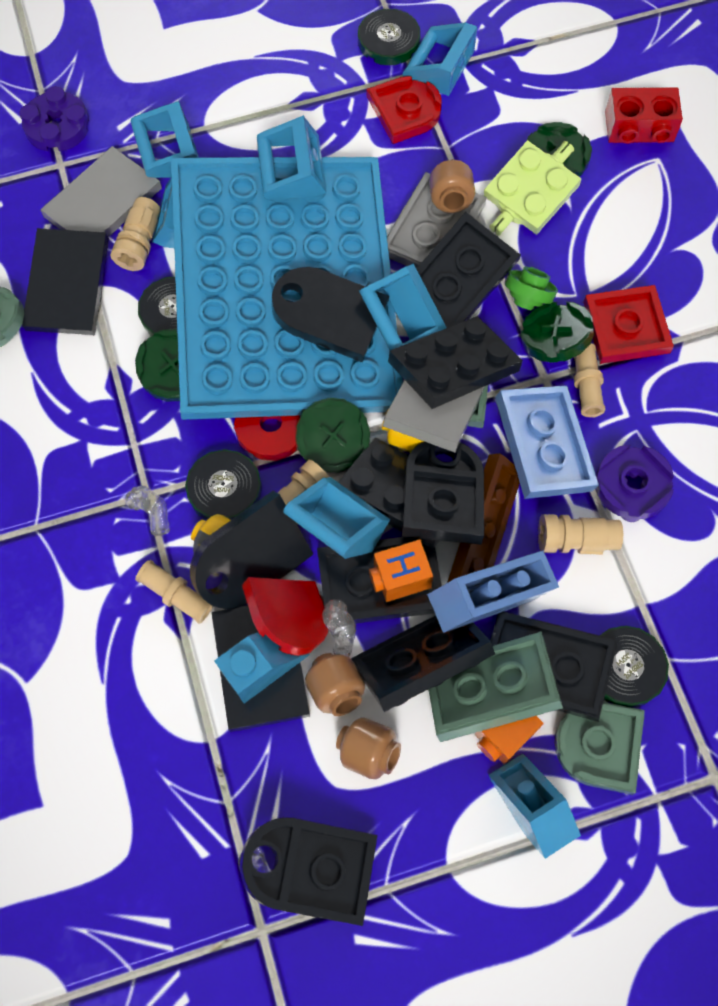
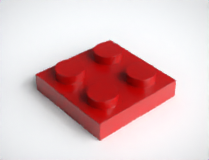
M655 285L585 295L583 304L592 315L594 327L593 341L600 364L671 353L674 345Z

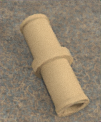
M591 343L580 355L574 357L576 367L574 386L579 389L581 414L584 417L590 418L600 416L605 411L601 385L604 383L603 373L598 370L596 346Z
M152 560L146 561L136 575L135 580L161 596L162 603L168 607L174 605L196 620L198 624L208 617L214 607L207 603L196 591L188 587L187 580L182 577L175 578Z

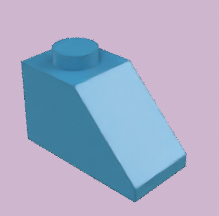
M257 632L247 636L214 660V662L245 704L307 658L310 653L300 656L283 653L279 650L281 646L273 642L267 635L262 637Z
M524 754L489 774L491 782L522 832L545 859L581 836L566 798Z

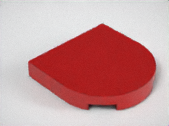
M405 76L366 89L367 99L392 144L429 131L440 119L442 98L438 89L428 81L423 83L412 80L410 76Z
M248 577L242 584L249 611L257 631L262 637L267 635L273 642L281 646L279 648L280 651L296 656L306 655L324 641L328 634L329 623H326L325 608L315 581Z

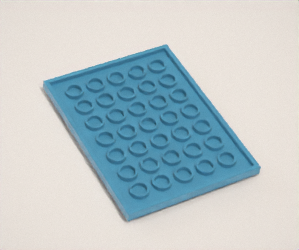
M259 157L171 158L181 420L301 415L313 402L325 398L345 399L357 406L362 413L387 412L403 384V377L388 362L390 350L378 328L362 363L286 332L277 323L272 312V293L275 284L285 273L296 268H318L365 287L391 274L378 157H322L327 193L313 198L291 199L264 198ZM273 157L276 182L298 174L296 157ZM384 289L378 291V292L383 293V294L386 295ZM288 290L282 294V297L289 302L301 299V295L294 290ZM389 300L385 310L397 331L395 310Z

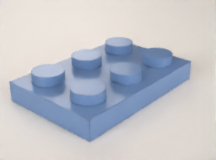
M553 386L499 391L495 399L524 499L593 492L599 484L568 387Z

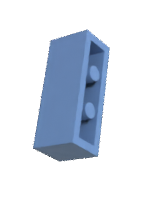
M539 551L455 578L427 595L441 629L445 633L529 603L559 588V585L544 551Z

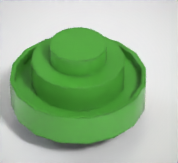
M525 266L522 271L511 270L505 280V286L510 290V295L515 298L514 303L527 310H533L534 306L540 307L543 303L551 304L558 292L557 287L549 282L550 276L533 267Z

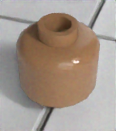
M453 159L443 161L436 165L431 172L429 179L432 202L437 209L447 213H456L470 206L476 192L473 172L466 163Z
M325 653L318 656L312 662V667L305 677L306 687L317 708L323 713L343 716L355 710L362 701L361 697L365 691V682L354 662L347 655Z
M365 717L358 718L350 727L344 726L336 741V748L340 750L342 766L369 779L376 780L384 774L389 775L392 773L401 753V743L397 742L394 729Z

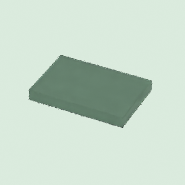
M542 632L494 645L495 655L482 661L477 666L468 668L445 680L441 685L428 689L436 736L440 742L563 708Z

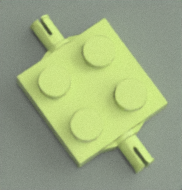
M527 140L484 189V196L494 203L501 212L489 226L493 233L496 231V235L500 236L511 222L524 225L536 235L580 186L581 178L563 164L571 153L574 152V147L571 144L568 146V142L563 141L553 155H550Z

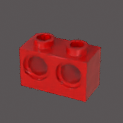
M611 88L605 109L608 143L674 142L683 120L679 88Z

